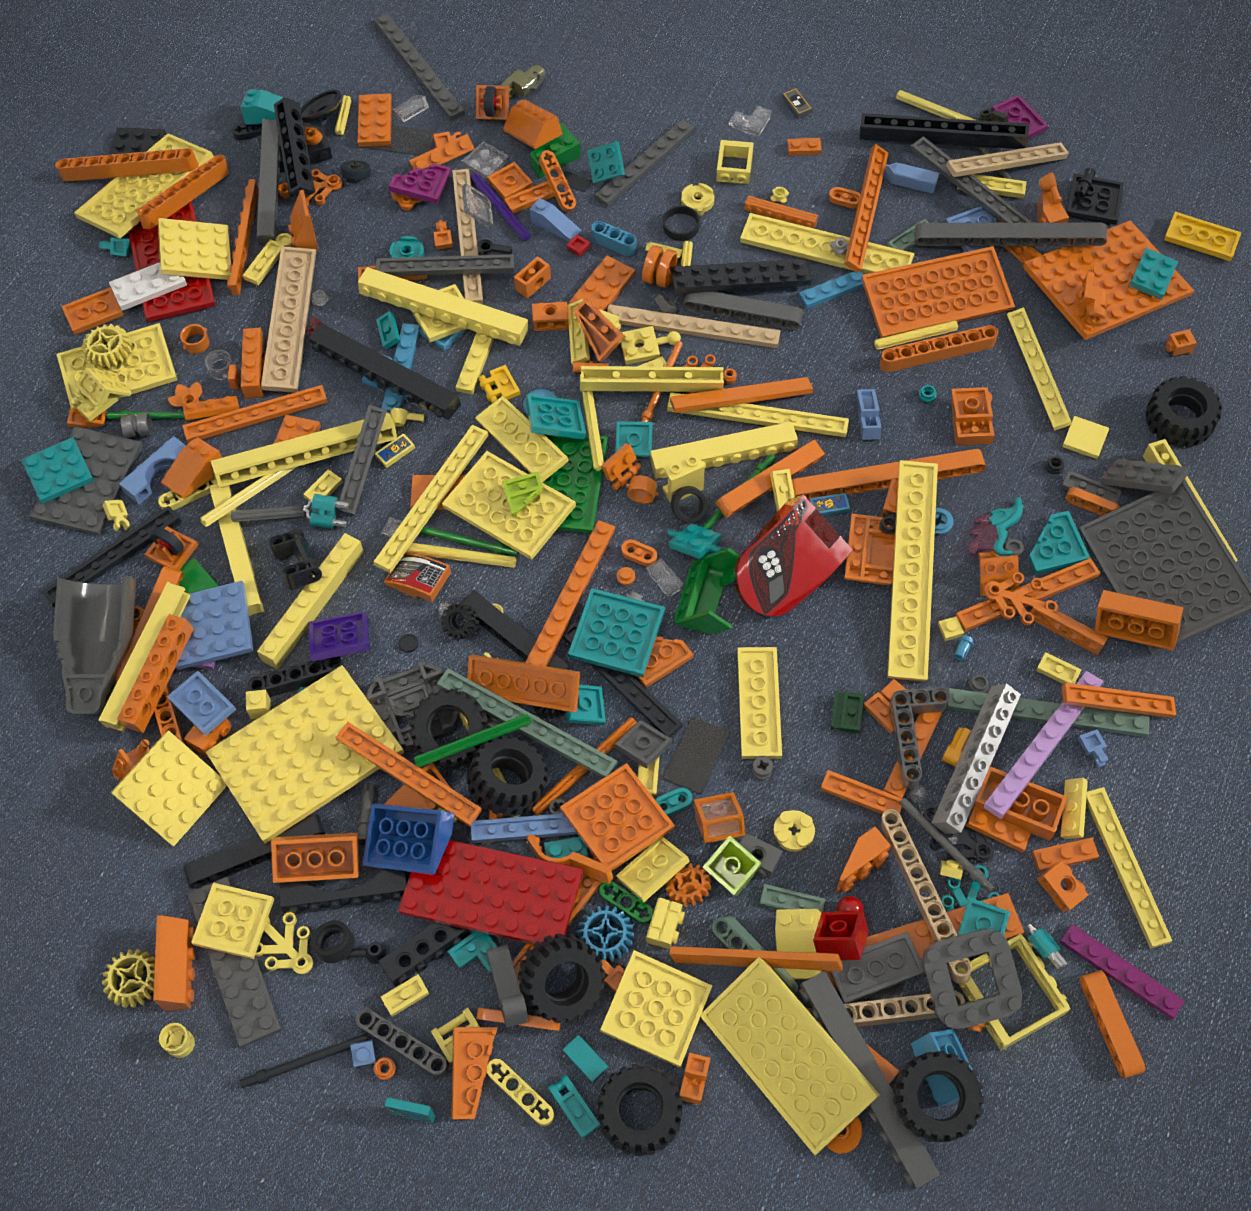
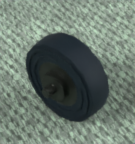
M351 160L342 163L341 174L347 179L362 180L370 176L371 168L366 162Z

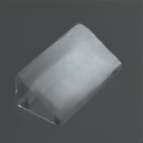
M415 95L393 108L392 112L401 121L405 122L429 108L425 96Z

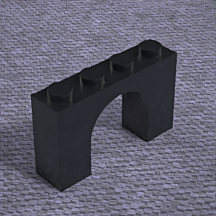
M320 119L304 123L305 127L316 128L322 134V139L318 144L307 145L310 164L332 159L331 149ZM262 135L257 136V140H258V143H259V146H260V150H261V138H262ZM280 150V172H279V173L285 172L284 163H283V157H282V151H281V150Z

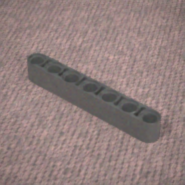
M712 291L686 293L682 305L685 310L788 330H798L803 317V310L798 307Z

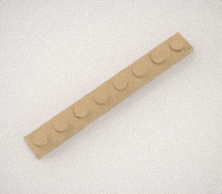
M1060 142L949 160L946 167L953 177L1067 159L1069 153Z

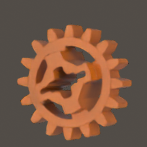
M690 863L688 867L685 868L684 866L666 882V891L671 901L675 900L680 904L683 902L685 907L688 906V903H692L695 906V901L703 902L702 896L709 895L707 890L711 889V879L705 869L701 870L700 865L694 868L692 863Z

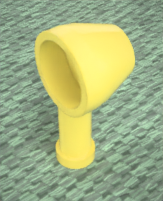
M402 408L391 409L390 416L396 427H403L407 420L424 423V413H409Z

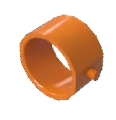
M191 324L184 327L180 333L184 346L182 349L191 354L204 352L210 343L206 332L207 329L199 324ZM193 335H203V338L197 343L186 342Z
M634 476L631 478L630 484H626V487H628L627 496L637 503H652L654 497L659 494L656 492L657 483L647 476Z

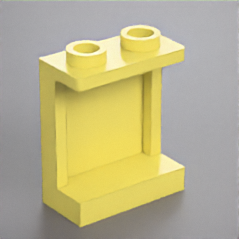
M697 453L690 454L663 467L668 477V484L663 486V492L670 503L675 491L681 487L693 486L700 491L704 490L705 466ZM686 494L680 500L689 497L693 494Z

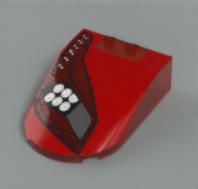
M804 495L788 499L738 557L734 572H736V584H734L736 592L742 603L749 610L760 616L775 617L786 614L818 588L851 553L852 548Z

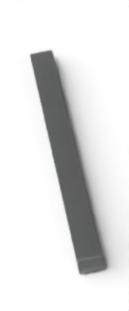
M919 223L915 226V244L919 246H1102L1107 243V225L1104 223Z

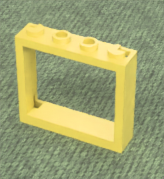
M1022 934L1008 940L1010 950L1016 948L1056 1011L1010 1037L998 1019L983 1023L986 1025L985 1027L1000 1051L1062 1017L1070 1010L1066 996L1059 992L1055 979L1047 974L1043 961L1040 957H1036L1032 951V945L1030 942H1027ZM987 953L970 961L972 966L971 972L989 963ZM963 968L956 969V972H958L959 974H965L966 970ZM971 976L968 982L959 984L969 1001L984 998Z

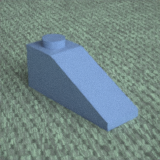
M539 198L531 206V223L568 242L577 234L580 235L582 233V230L553 204Z

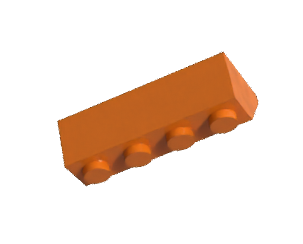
M520 100L511 107L503 127L504 132L534 149L562 135L558 117L527 100Z
M160 915L157 916L153 1001L164 1011L191 1009V1002L194 1001L191 981L195 979V971L192 968V960H195V948L191 942L196 928L189 920Z

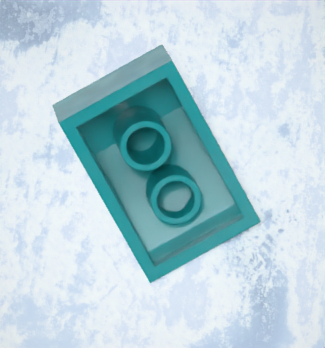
M250 89L246 91L241 104L245 125L262 124V119L276 120L274 104L284 97L264 90Z

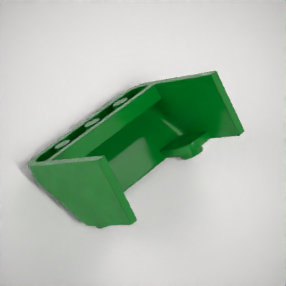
M726 548L703 556L701 559H696L690 566L674 616V622L681 627L707 634H715L732 629L730 623L715 613L723 587L732 584L736 580L742 556L732 549Z

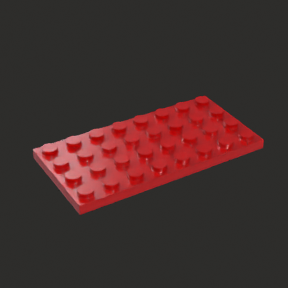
M192 201L166 219L197 222ZM139 222L128 231L136 271L160 262L158 225L151 229H144L141 222ZM183 276L187 286L143 302L147 322L216 306L210 278Z
M449 840L435 875L411 872L398 912L406 916L534 944L537 941L541 943L544 941V937L548 935L552 938H555V934L558 933L566 935L584 872L583 869Z

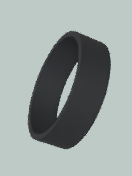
M674 206L668 209L663 216V231L673 240L686 241L692 239L699 231L700 217L691 207ZM675 214H687L696 220L697 225L689 232L677 233L670 230L665 222Z

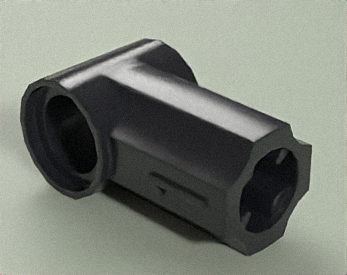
M482 239L478 242V255L512 254V246L493 244L489 239Z

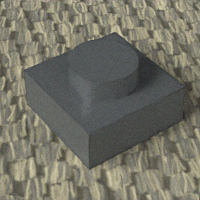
M658 294L655 298L658 308L662 312L674 314L678 310L670 297Z

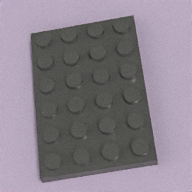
M74 427L69 438L73 437L94 481L44 504L38 498L30 518L34 521L100 536L108 520L103 503L104 501L118 499L122 491L119 483L130 474L143 444L136 440Z

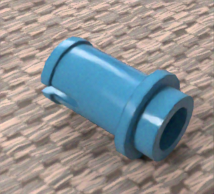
M967 635L959 638V645L953 655L959 661L966 660L969 649L974 645L973 639Z

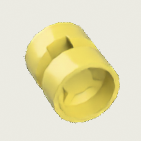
M179 1023L168 1024L161 1030L159 1035L161 1047L175 1058L186 1057L193 1051L195 1046L193 1035Z

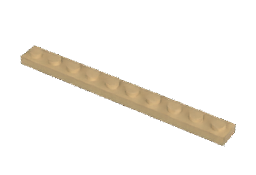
M469 169L452 170L461 256L478 255ZM480 273L463 274L465 299L483 304Z
M610 304L607 311L619 316V324L640 328L653 326L654 330L676 331L679 334L770 348H778L781 330Z

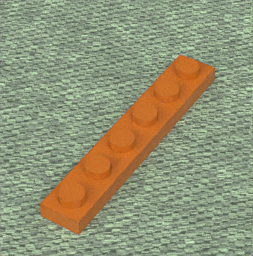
M1066 682L1062 685L1063 704L1167 718L1176 716L1174 697Z
M935 698L937 701L943 702L941 698ZM943 711L919 713L914 725L920 760ZM904 756L907 760H913L911 756ZM897 760L883 791L903 798L907 788L902 785ZM912 774L907 775L910 779H912Z

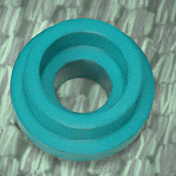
M925 385L919 390L918 395L922 401L932 402L936 399L937 392L933 386Z

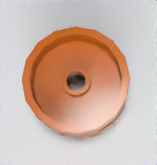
M652 245L644 262L642 281L648 284H653L656 281L658 287L668 288L671 283L669 268L677 265V252L669 249L664 252L662 247Z

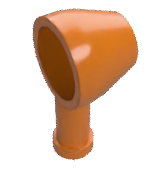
M1053 172L1039 179L1041 190L1051 191L1054 204L1062 202Z

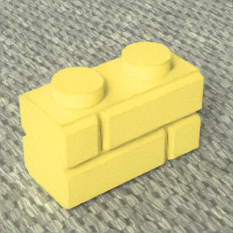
M658 898L646 936L647 943L670 949L672 943H677L679 932L676 929L678 924L682 925L685 912L682 911V904Z

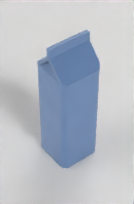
M896 162L891 165L886 164L883 177L887 178L891 184L934 194L939 173Z

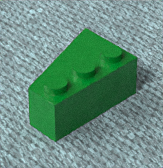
M563 123L560 124L561 136L530 153L531 169L539 178L545 176L539 163L542 152L546 150L553 152L560 167L581 157L580 142Z

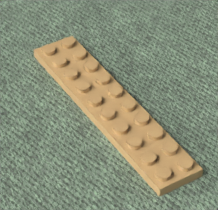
M281 246L261 383L262 390L298 392L316 249Z

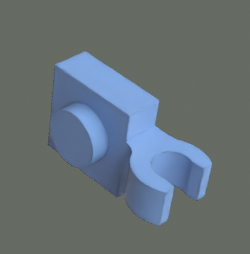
M1098 729L1080 735L1078 741L1086 755L1093 754L1098 768L1105 766L1108 757L1103 750L1106 749L1107 745Z

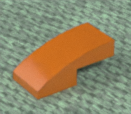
M70 408L67 427H102L105 424L107 409L92 421H88L78 409L72 410Z
M689 1053L680 1091L682 1101L697 1105L701 1104L711 1058Z

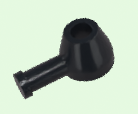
M372 942L367 948L353 949L346 958L366 957L370 963L379 964V960L387 955V950L382 943ZM375 947L379 948V949H378V952H376V953H372V952H371V950H372L373 948H375Z

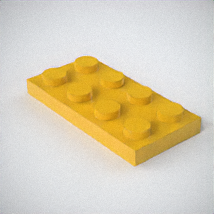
M1174 212L1164 240L1231 262L1241 232Z

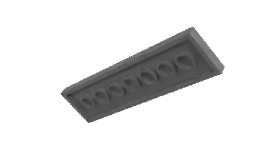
M228 877L214 882L232 887ZM212 884L188 893L198 923ZM206 948L239 1047H246L282 1031L257 957L254 956V959Z

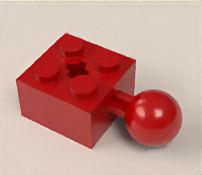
M845 896L838 902L837 912H822L813 942L816 953L838 954L841 960H861L869 932L863 912L864 908L858 898Z

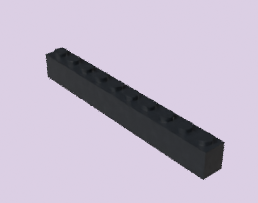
M862 113L860 139L915 143L924 136L932 144L1023 149L1027 147L1029 123Z
M323 323L309 337L312 344L311 347L317 353L321 352L330 360L338 361L343 367L347 366L355 373L364 375L368 380H374L381 387L389 388L398 396H404L409 402L417 403L422 409L432 411L439 418L443 417L449 420L461 406L456 393Z

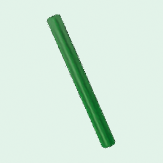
M528 714L518 716L415 756L416 766L422 767L530 725V717Z

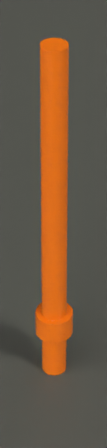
M676 341L665 367H673L683 345L682 342ZM654 391L647 409L643 411L641 422H651L654 415L653 411L662 392Z

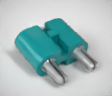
M314 494L313 499L308 502V505L304 506L303 511H306L311 526L333 529L334 526L346 527V521L336 520L335 512L337 508L348 509L349 503L340 502L337 497ZM312 502L313 509L310 516L309 511L306 508H308Z
M1029 924L1028 927L1032 935L1028 937V940L1035 950L1039 952L1044 960L1050 959L1057 969L1065 967L1067 962L1060 955L1059 951L1061 948L1054 941V938L1044 928L1037 930Z

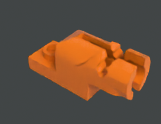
M1088 271L1081 286L1079 309L1086 310V320L1089 324L1101 326L1106 315L1107 291L1104 288L1095 286V273Z

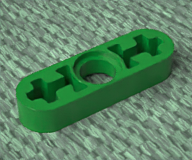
M612 881L610 884L602 883L600 886V897L602 900L616 907L620 912L623 911L626 916L638 924L647 925L651 922L653 916L651 906ZM605 888L608 889V890H609L610 888H613V893H614L616 896H618L616 902H615V896H614V895H612V894H608V896L605 895V894H606V893H605V890H604ZM623 898L632 900V905L629 908L621 906L620 902ZM636 904H638L637 909L639 911H647L648 917L640 918V913L634 910Z

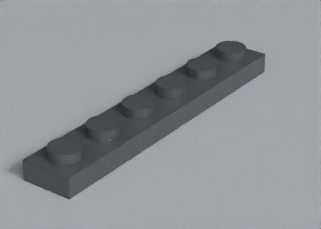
M372 405L368 406L339 500L340 502L349 503V508H337L338 511L352 515L356 514L387 413L385 409Z

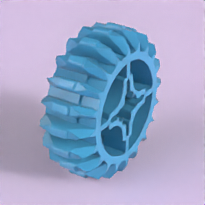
M608 905L605 906L604 911H601V907L598 906L596 913L590 909V917L584 915V922H579L578 925L581 929L577 930V935L598 957H602V960L610 957V961L614 962L615 955L621 959V951L628 953L626 946H632L630 939L634 938V933L630 932L633 930V925L628 924L630 918H623V911L617 914L616 907L609 911ZM603 920L599 927L590 929L596 922ZM609 920L617 923L622 931H618V928H612ZM605 926H607L608 931L606 942H604L603 937ZM588 937H592L593 940L600 941L601 948H598L595 945H593ZM621 939L617 945L608 948L610 942Z

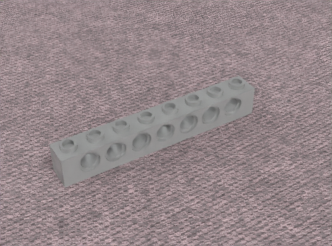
M1007 683L991 686L931 824L945 834L962 832L1021 694Z

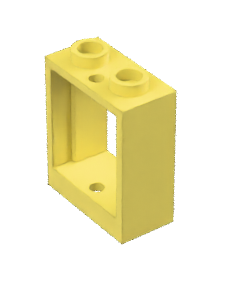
M721 140L716 181L749 184L754 143ZM723 157L747 159V168L722 167Z

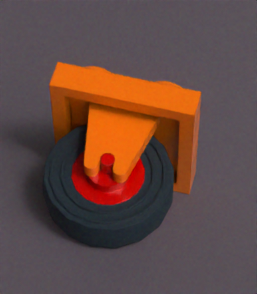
M476 85V119L507 120L509 115V86Z
M167 526L164 529L157 527L150 535L154 543L144 555L147 559L162 567L166 566L180 570L197 548L198 543Z

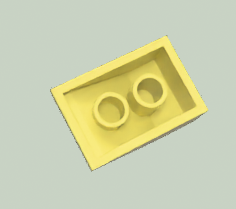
M818 909L777 910L775 926L777 951L816 953L813 938L822 913ZM784 969L794 980L810 979L822 972V970Z

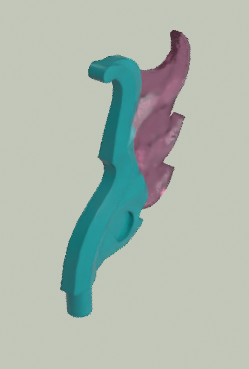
M1020 497L1014 499V505L1011 508L995 509L990 511L991 515H981L975 519L974 524L979 522L981 524L973 528L970 533L971 536L974 534L978 535L969 544V552L972 555L976 556V551L980 549L995 551L999 556L1013 555L1012 550H1004L1003 545L1008 534L1006 529L1017 523L1022 516L1024 505H1022Z

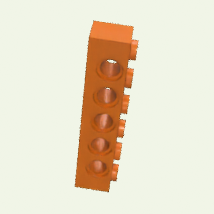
M168 614L117 718L126 728L144 733L194 630L187 619Z

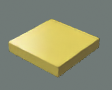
M1074 416L1062 447L1098 459L1109 428Z

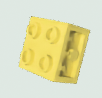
M85 368L76 384L78 389L96 407L102 408L110 393L131 396L132 394L127 388L128 386L121 382L114 372L109 370L101 371L97 368Z

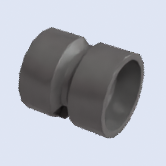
M148 412L138 413L136 417L133 414L121 416V428L125 438H135L138 434L141 437L152 435V421Z

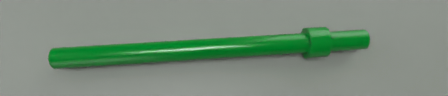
M130 410L107 412V419H121L122 415L133 414L136 417L138 413L146 412H130ZM148 412L151 419H185L184 412ZM213 416L203 417V418H197V419H206V418H210V417H213Z
M770 454L763 463H759L755 467V471L745 482L766 470L776 460L775 456ZM720 509L702 526L703 528L709 530L722 517L723 514Z
M423 527L420 531L421 534L491 550L500 555L503 553L512 556L518 555L516 550L498 542L494 544Z

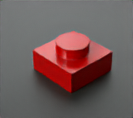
M578 234L566 244V249L578 257L590 248V242Z

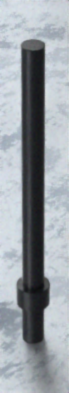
M367 1034L274 1068L259 1070L255 1075L239 1080L241 1088L243 1089L256 1083L263 1084L272 1077L351 1049V1043L368 1040Z

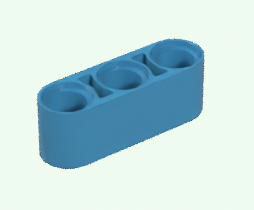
M596 221L592 224L593 242L627 257L636 254V237L633 234L603 221Z

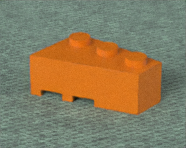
M586 298L573 310L598 361L603 362L626 336Z

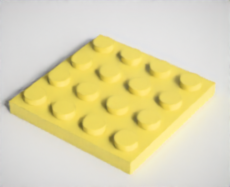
M164 218L158 219L161 274L224 280L230 278L231 256L228 225Z
M168 730L110 793L171 846H175L227 785L222 777Z
M634 950L600 1032L674 1066L681 1067L712 985Z

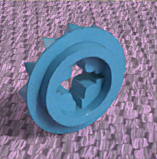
M936 508L935 521L941 517V522L935 526V533L941 536L943 533H948L952 528L953 517L947 510Z

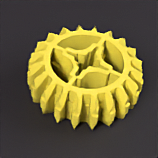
M104 324L101 328L97 326L96 330L91 329V334H86V339H83L82 350L90 364L95 365V367L100 366L103 369L105 366L108 368L111 365L117 366L118 362L123 363V358H128V354L131 353L132 343L129 335L123 328H120L118 325L114 327L112 324L107 327Z
M128 949L127 955L120 952L119 959L112 957L113 965L106 964L109 971L103 972V976L107 979L103 980L102 984L106 986L103 991L109 994L108 999L110 1001L114 1000L117 1006L122 1004L124 1008H127L130 1004L131 1007L136 1008L137 1002L144 1005V998L152 1000L150 993L154 992L155 958L153 956L150 957L148 952L142 954V951L137 949L134 953ZM145 966L147 968L146 981L142 979V975L144 973L143 969L145 968ZM118 976L122 978L119 990L117 989ZM126 976L132 977V978L135 977L138 981H136V980H134V979H133V980H132V979H128ZM140 988L139 990L131 993L134 989Z

